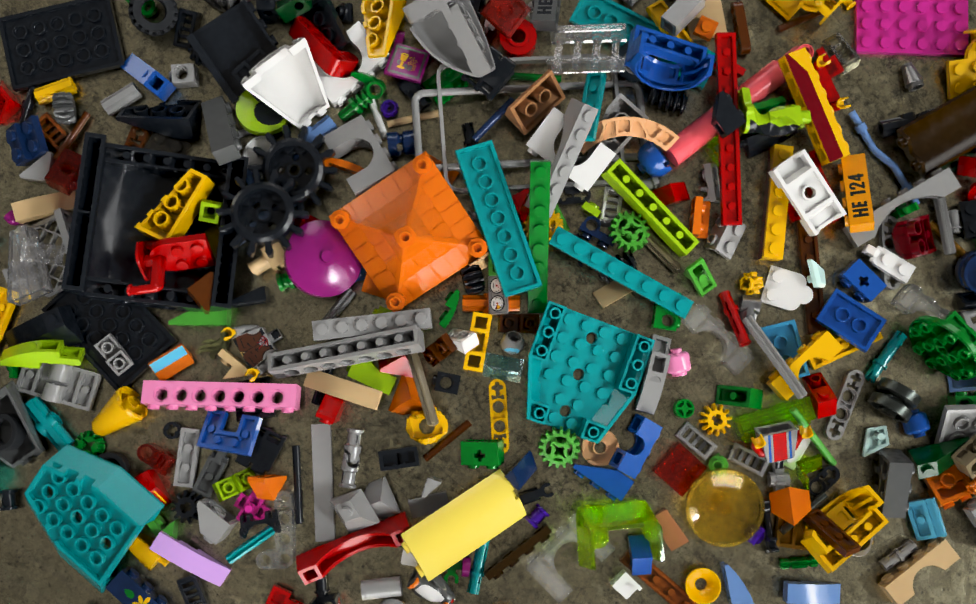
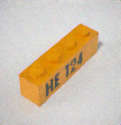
M865 153L847 155L841 158V164H837L838 175L843 177V180L839 182L840 191L845 193V198H842V207L847 209V215L844 216L845 227L849 226L850 233L874 230L875 222Z

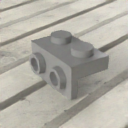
M720 214L707 237L704 247L714 250L725 259L731 260L747 226L743 223L740 226H721Z

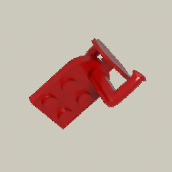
M206 234L165 238L158 241L136 242L135 258L144 280L149 281L151 277L150 284L138 286L129 284L126 288V293L128 296L155 293L162 290L164 287L165 271L215 266V258Z

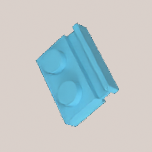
M935 497L909 501L908 515L917 541L947 536Z

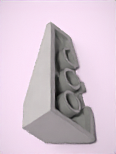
M620 92L607 107L602 120L622 116L649 119V117ZM633 136L614 137L601 143L617 155ZM599 143L589 149L584 162L590 157Z

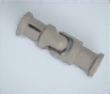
M347 428V443L344 444L341 464L342 478L338 486L354 489L356 488L354 484L355 476L359 469V454L362 447L360 446L361 434L364 433V430Z

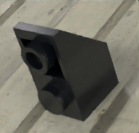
M722 90L714 99L711 124L722 139H724L743 125L746 120L744 119V113L733 104L732 97Z

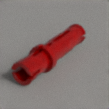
M729 290L721 292L718 296L724 307L723 312L729 319L739 347L749 345L751 340L738 313V305H735Z

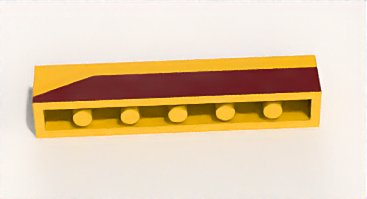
M804 47L784 55L778 60L779 66L795 104L801 106V111L810 110L811 122L805 124V127L821 165L824 166L849 155V145L843 138L841 126L835 119L834 109L827 100L826 90L819 81V74L814 69L810 53Z
M774 144L768 151L758 260L770 262L783 260L789 200L783 190L777 188L768 172L792 156L794 146Z

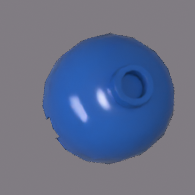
M647 141L641 146L637 155L639 161L637 166L642 174L647 173L651 177H661L673 170L671 166H668L670 163L662 151L653 142Z

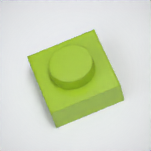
M585 201L580 209L587 216H595L597 218L602 212L599 210L600 207L591 201L589 203Z

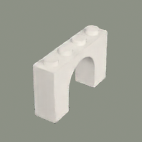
M357 21L346 32L351 45L362 56V64L358 71L375 77V73L380 68L384 69L390 55L388 53L387 57H368L365 40L366 29ZM314 61L327 99L335 109L338 106H343L352 93L356 94L362 88L361 85L364 83L352 76L347 78L330 76Z
M553 107L526 144L529 147L527 149L529 153L535 157L539 154L544 160H550L551 165L556 157L554 142L564 125V114ZM600 142L584 163L573 167L569 176L575 182L573 186L581 192L584 189L589 191L616 153Z

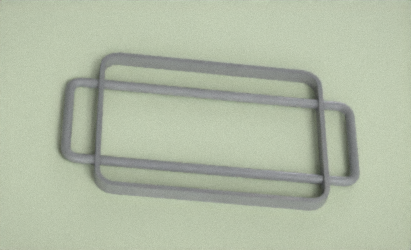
M607 54L509 58L516 64L603 61L607 63L611 71V80H606L605 88H612L613 100L619 95L618 87H632L636 91L637 108L645 114L642 86L639 82L634 83L626 79L618 80L615 61ZM442 63L437 69L436 74L437 89L419 90L412 97L415 157L423 153L419 100L422 97L437 96L442 164L435 165L440 172L443 171V177L455 194H469L467 188H456L450 184L447 171H459L460 167L458 163L447 164L442 96L483 93L474 90V87L441 88L440 74L446 68H450ZM585 81L559 83L562 90L584 89ZM532 84L505 85L499 93L525 92ZM640 138L641 146L648 140ZM623 147L611 162H615L619 158L624 163L625 161L638 160V153L624 154ZM578 156L575 164L584 163L586 156ZM544 158L502 160L499 162L502 168L529 167L530 160H544ZM596 180L592 186H608L609 184L605 180ZM567 182L565 187H574L573 184L575 182ZM530 184L508 185L510 191H522L526 188L530 190Z

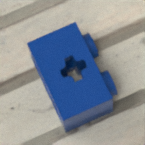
M860 258L853 260L837 276L840 279V283L845 288L850 289L858 301L864 303L871 302L887 286Z

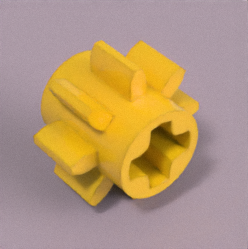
M757 272L743 273L744 277L739 280L740 290H745L746 295L759 294V290L764 287L763 277L757 276Z

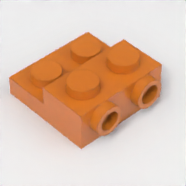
M955 464L938 476L923 479L929 488L927 492L930 497H935L938 507H943L944 510L955 506V501L961 500L963 503L973 498L972 494L966 489V485L971 482V479L959 471Z

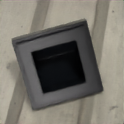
M975 292L956 294L958 311L976 308Z

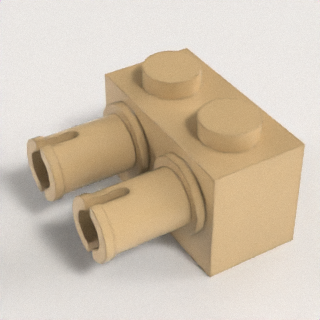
M280 241L272 244L274 250L273 258L269 259L264 246L260 249L262 255L247 263L253 274L259 276L270 268L278 273L285 270V248Z

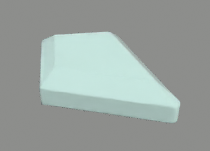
M807 259L810 275L807 276V282L812 283L813 288H824L826 285L824 269L814 260Z
M887 425L866 428L862 457H866L890 445Z

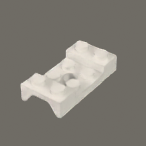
M805 149L799 150L768 172L777 188L783 190L801 219L799 221L809 236L818 235L822 228L847 214ZM807 187L813 191L811 198H807L804 194Z

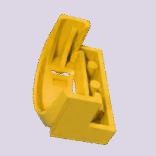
M869 485L853 488L839 495L820 509L842 530L850 526L845 532L861 547L889 523L878 510V507L884 501ZM844 507L848 508V510L854 515V518L846 511ZM808 524L805 525L804 539L800 542L827 574L834 572L850 556L844 558Z

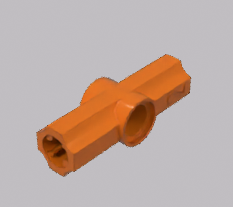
M488 293L483 295H463L462 312L474 311L489 314ZM520 295L508 297L509 312H520Z

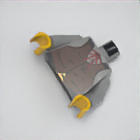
M244 324L232 329L226 327L220 332H227L229 334L223 340L227 341L232 338L250 369L246 371L245 376L247 374L254 376L249 382H254L257 376L268 371L267 354L278 352L275 342L283 338L278 328L268 333L266 328L253 324Z

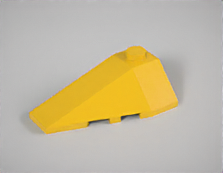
M362 0L361 13L364 16L363 27L366 29L365 40L369 58L387 57L404 17L402 8L406 6L407 0Z

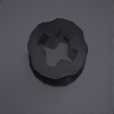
M18 489L0 490V511L18 509V505H16Z

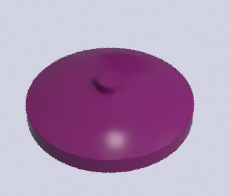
M315 220L302 225L301 228L305 233L304 236H297L293 233L288 239L292 249L290 251L284 250V266L292 283L302 292L318 298L334 297L348 290L357 280L362 264L350 249L343 236L328 220Z

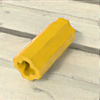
M67 77L36 88L33 93L39 105L43 106L52 102L54 93L70 92L73 95L77 93V87L73 79Z

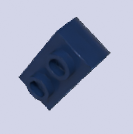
M587 217L578 229V232L581 233L580 236L589 241L593 239L599 247L605 250L607 248L611 249L614 246L611 243L614 238L599 231L601 223L597 217ZM593 222L596 225V229L593 231L587 229L586 223Z

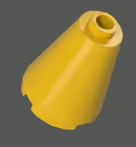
M127 386L120 387L92 421V431L96 435L106 436L143 420L148 414L147 406L141 404L137 398L140 395L135 390Z

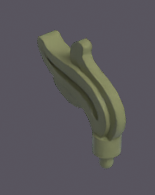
M220 333L218 340L206 339L202 341V344L206 343V345L200 346L196 354L210 352V358L216 359V355L222 348L227 350L230 347V340H223V338L228 336V333Z

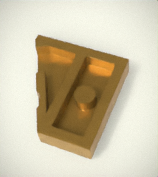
M777 516L774 536L778 538L776 545L778 547L808 551L800 542L804 539L805 529L802 520L783 535L779 528L786 521Z

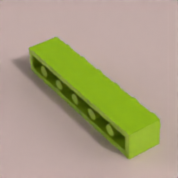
M620 158L601 174L605 181L638 215L641 214L643 220H647L646 223L678 257L688 255L699 243L697 238Z

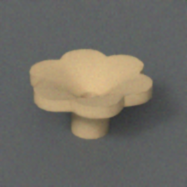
M489 252L468 265H479L481 270L485 269L488 266L485 258L489 255Z

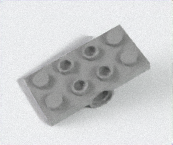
M42 363L40 369L22 367L16 386L19 392L40 397L45 401L92 411L102 375L76 366Z

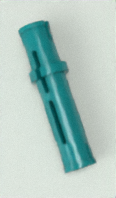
M897 330L878 358H874L872 366L864 375L866 380L875 383L882 371L888 368L887 364L907 339L903 332L901 333V331Z
M490 540L475 551L467 592L479 595L482 577L485 575L484 566Z

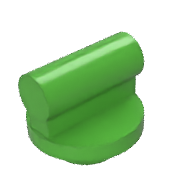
M719 453L712 455L708 464L710 471L717 475L724 474L729 466L727 459Z

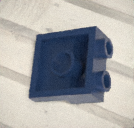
M31 115L24 122L14 123L6 130V141L11 147L12 160L16 163V166H31L49 151L38 115Z

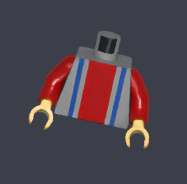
M790 420L755 427L756 438H750L752 440L751 449L759 457H763L767 463H772L773 468L781 469L784 467V460L795 456V450H797L802 439L811 438L814 433L811 425L806 428L799 426L798 430Z

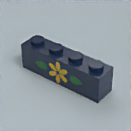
M126 567L122 569L106 587L122 604H168V600L163 595H158L149 582L143 581L134 568Z

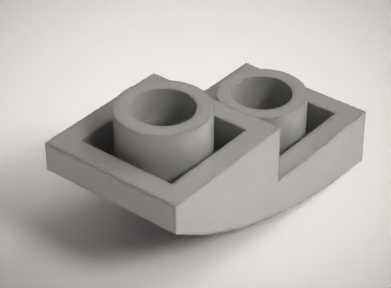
M111 333L94 345L107 360V365L117 376H120L134 365L130 356Z

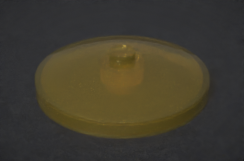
M719 468L708 471L697 478L688 490L685 499L686 519L694 533L708 544L718 547L739 545L750 539L763 521L765 511L763 495L756 483L738 470Z

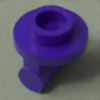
M749 525L744 532L746 540L752 545L761 543L764 539L765 529L760 525Z

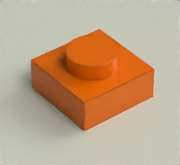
M701 15L693 34L710 42L719 23Z

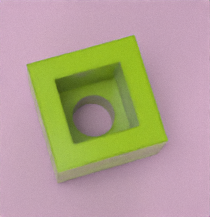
M203 199L201 201L198 221L219 224L220 216L217 215L216 209L222 208L223 203ZM209 207L214 208V209H215V212H214V213H210V212L208 211V208H209Z

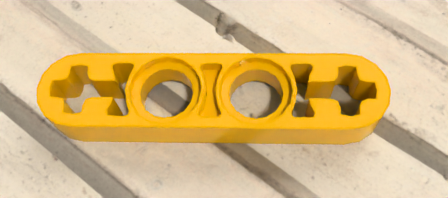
M494 379L489 384L491 439L498 440V437L494 438V434L502 435L506 433V438L502 437L504 444H506V447H504L505 454L509 449L506 385L502 380ZM495 382H499V385L503 386L499 394L500 396L504 395V399L496 398L492 400V395L496 396V391L492 390ZM496 401L504 404L503 411L499 413L493 410V404ZM499 420L505 423V429L501 432H497L494 429L495 422Z

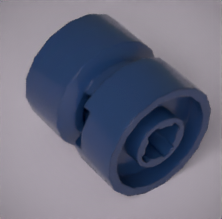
M413 130L403 131L402 134L387 132L388 151L391 157L400 156L402 153L406 156L415 155Z

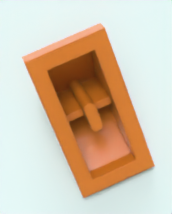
M264 474L248 476L247 481L257 499L274 501L287 480V476Z

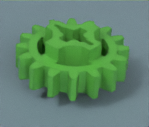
M624 211L622 214L618 213L611 220L612 224L608 229L612 232L608 236L614 238L611 243H617V249L623 247L625 253L629 249L631 253H634L648 243L647 238L650 237V234L646 231L650 227L644 225L647 220L642 221L640 219L641 214L636 217L635 211H632L630 214Z
M560 426L559 430L552 427V432L545 431L546 437L540 436L541 442H538V448H540L539 455H543V462L548 460V466L555 464L558 469L559 464H562L566 468L567 462L571 465L573 464L572 458L578 459L577 453L580 452V446H578L580 441L576 439V433L570 434V428L563 431L562 426ZM549 442V443H550V447H548V450H547V449H546V446H547V443ZM572 444V450L569 452L568 448Z

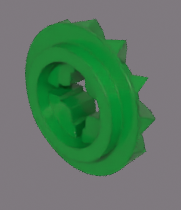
M93 431L82 432L74 439V447L83 450L86 446V441L87 443L95 442L91 446V451L89 449L83 451L95 456L104 453L105 441L102 436L96 435Z

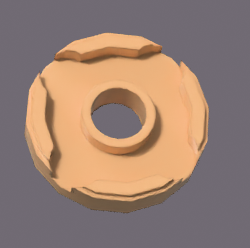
M610 431L600 441L605 445V450L602 453L595 451L596 443L585 439L581 441L580 450L582 456L593 466L604 467L609 465L617 447L619 448L617 438Z

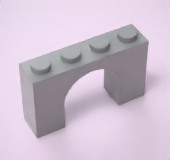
M638 0L623 1L632 7ZM676 0L661 16V28L676 37L705 7L706 0Z
M362 114L324 135L327 147L335 151L336 155L333 157L337 159L358 148H367L373 151V158L370 164L346 179L356 197L398 170L396 163L389 161L388 158L391 156L387 148L380 146L383 142L377 133L373 134L372 130H374V127L370 120L365 121Z

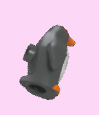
M416 569L409 578L407 588L412 589L415 595L430 602H439L441 604H453L455 602V594L446 580L441 577V574L428 582L425 576L421 578Z

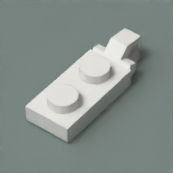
M868 244L861 251L870 257L871 265L903 284L908 282L916 268L884 247L877 246L875 248Z

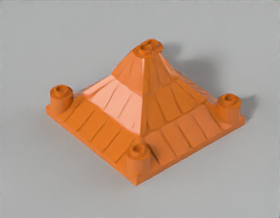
M427 151L416 156L412 161L328 216L331 225L338 229L386 300L387 308L393 312L402 310L413 300L488 252L484 237Z

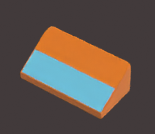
M180 343L150 361L148 365L160 381H165L192 365L194 359L192 353Z

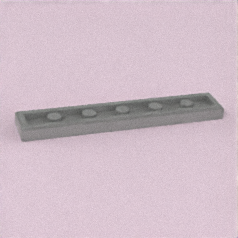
M311 424L315 542L336 540L335 509L330 503V500L334 498L331 424Z

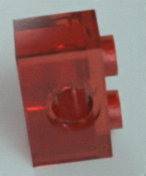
M65 148L44 177L48 186L70 196L77 189L82 155Z

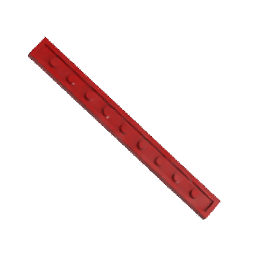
M719 32L715 34L717 94L722 90L728 93L733 99V104L738 109L736 32ZM737 128L724 139L718 133L721 226L742 225L739 128Z

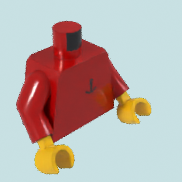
M826 54L820 55L813 63V66L819 74V81L822 87L826 90L829 104L833 107L834 112L850 108L851 105H844V100L849 97L840 98L826 67H824L830 64L831 60L825 63L823 57ZM792 97V98H791L792 103H793V105H796V104H795V101H794V99H793V97Z

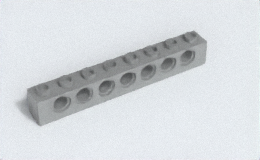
M417 325L269 353L267 354L268 373L280 379L424 352V333Z

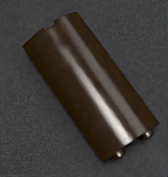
M976 85L896 130L898 136L896 142L904 150L910 161V167L914 172L918 171L924 177L976 148Z

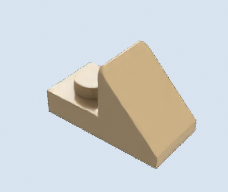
M222 348L217 354L221 357L220 361L227 367L232 366L223 379L253 376L252 374L245 376L246 371L250 368L229 350Z

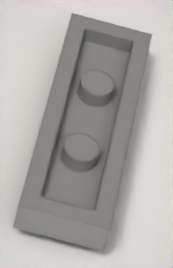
M181 427L173 486L193 488L200 447L196 445L202 429Z

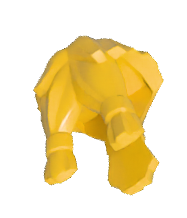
M435 407L439 423L435 425L432 433L424 434L419 428L420 422L425 419L424 412L411 411V416L406 419L405 429L410 439L428 445L438 442L448 432V420Z

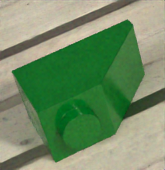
M717 385L715 404L761 409L763 390Z

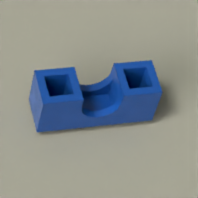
M636 413L627 429L635 437L634 446L627 451L617 447L609 465L635 479L641 472L642 465L650 455L651 449L659 438L663 427Z

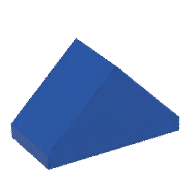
M648 534L629 535L631 575L651 574L653 557Z

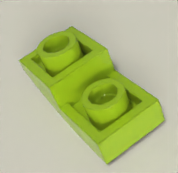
M251 467L212 484L219 502L251 488L247 481L248 476H255L254 472L250 470Z

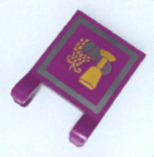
M399 30L384 74L421 84L431 54L425 49L422 50L404 45L405 32Z

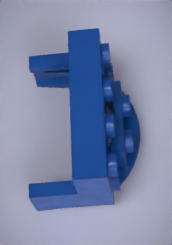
M636 24L630 32L624 66L630 67L633 74L650 87L665 91H682L697 87L712 75L715 55L708 54L706 56L708 47ZM649 55L675 62L676 64L662 62ZM681 68L680 80H678L679 69Z

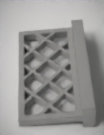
M62 208L54 210V215L26 228L45 297H51L64 291L61 287L65 266L59 264L63 253L67 254L72 213ZM57 221L55 231H50L49 228L52 222ZM42 229L39 239H35L33 232ZM50 232L53 236L50 243L46 244L43 241L47 233ZM58 236L63 241L60 249L54 247ZM42 244L48 246L43 257L39 253ZM52 249L58 251L54 261L48 259ZM47 261L53 263L48 274L44 270ZM58 266L63 267L59 278L53 276ZM52 278L58 280L55 288L50 290L49 284Z

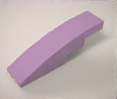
M164 531L159 532L149 548L168 561L219 587L232 570L202 550H196L184 541H178Z

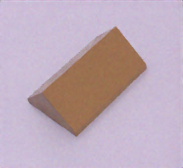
M548 69L507 107L505 116L524 135L529 133L544 119L553 107L559 105L566 98L552 70Z

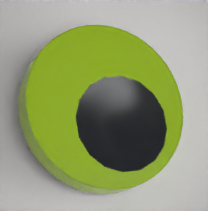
M247 90L237 100L236 115L238 122L243 129L253 135L265 136L267 132L274 135L282 131L283 125L289 124L288 120L261 100L258 102Z

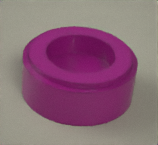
M464 557L462 560L461 577H468L470 574V557Z

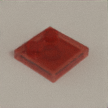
M489 0L480 14L506 39H509L529 14L531 8L523 0Z
M676 442L652 471L683 497L707 467L681 443Z

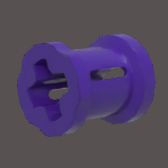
M537 503L536 508L524 518L535 529H538V525L545 517H549L550 514Z

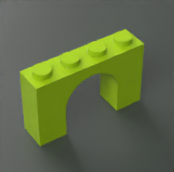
M379 306L378 309H374L372 314L388 313L393 311L386 309L382 306ZM373 361L350 365L346 369L348 377L383 391V393L389 396L392 394L399 379L389 373L380 372Z

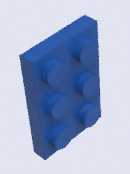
M836 288L814 321L865 353L887 320Z

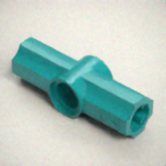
M36 396L25 403L29 415L36 423L35 427L38 432L47 437L58 451L67 444H73L74 439L62 426L61 418L55 412L50 411L40 397Z

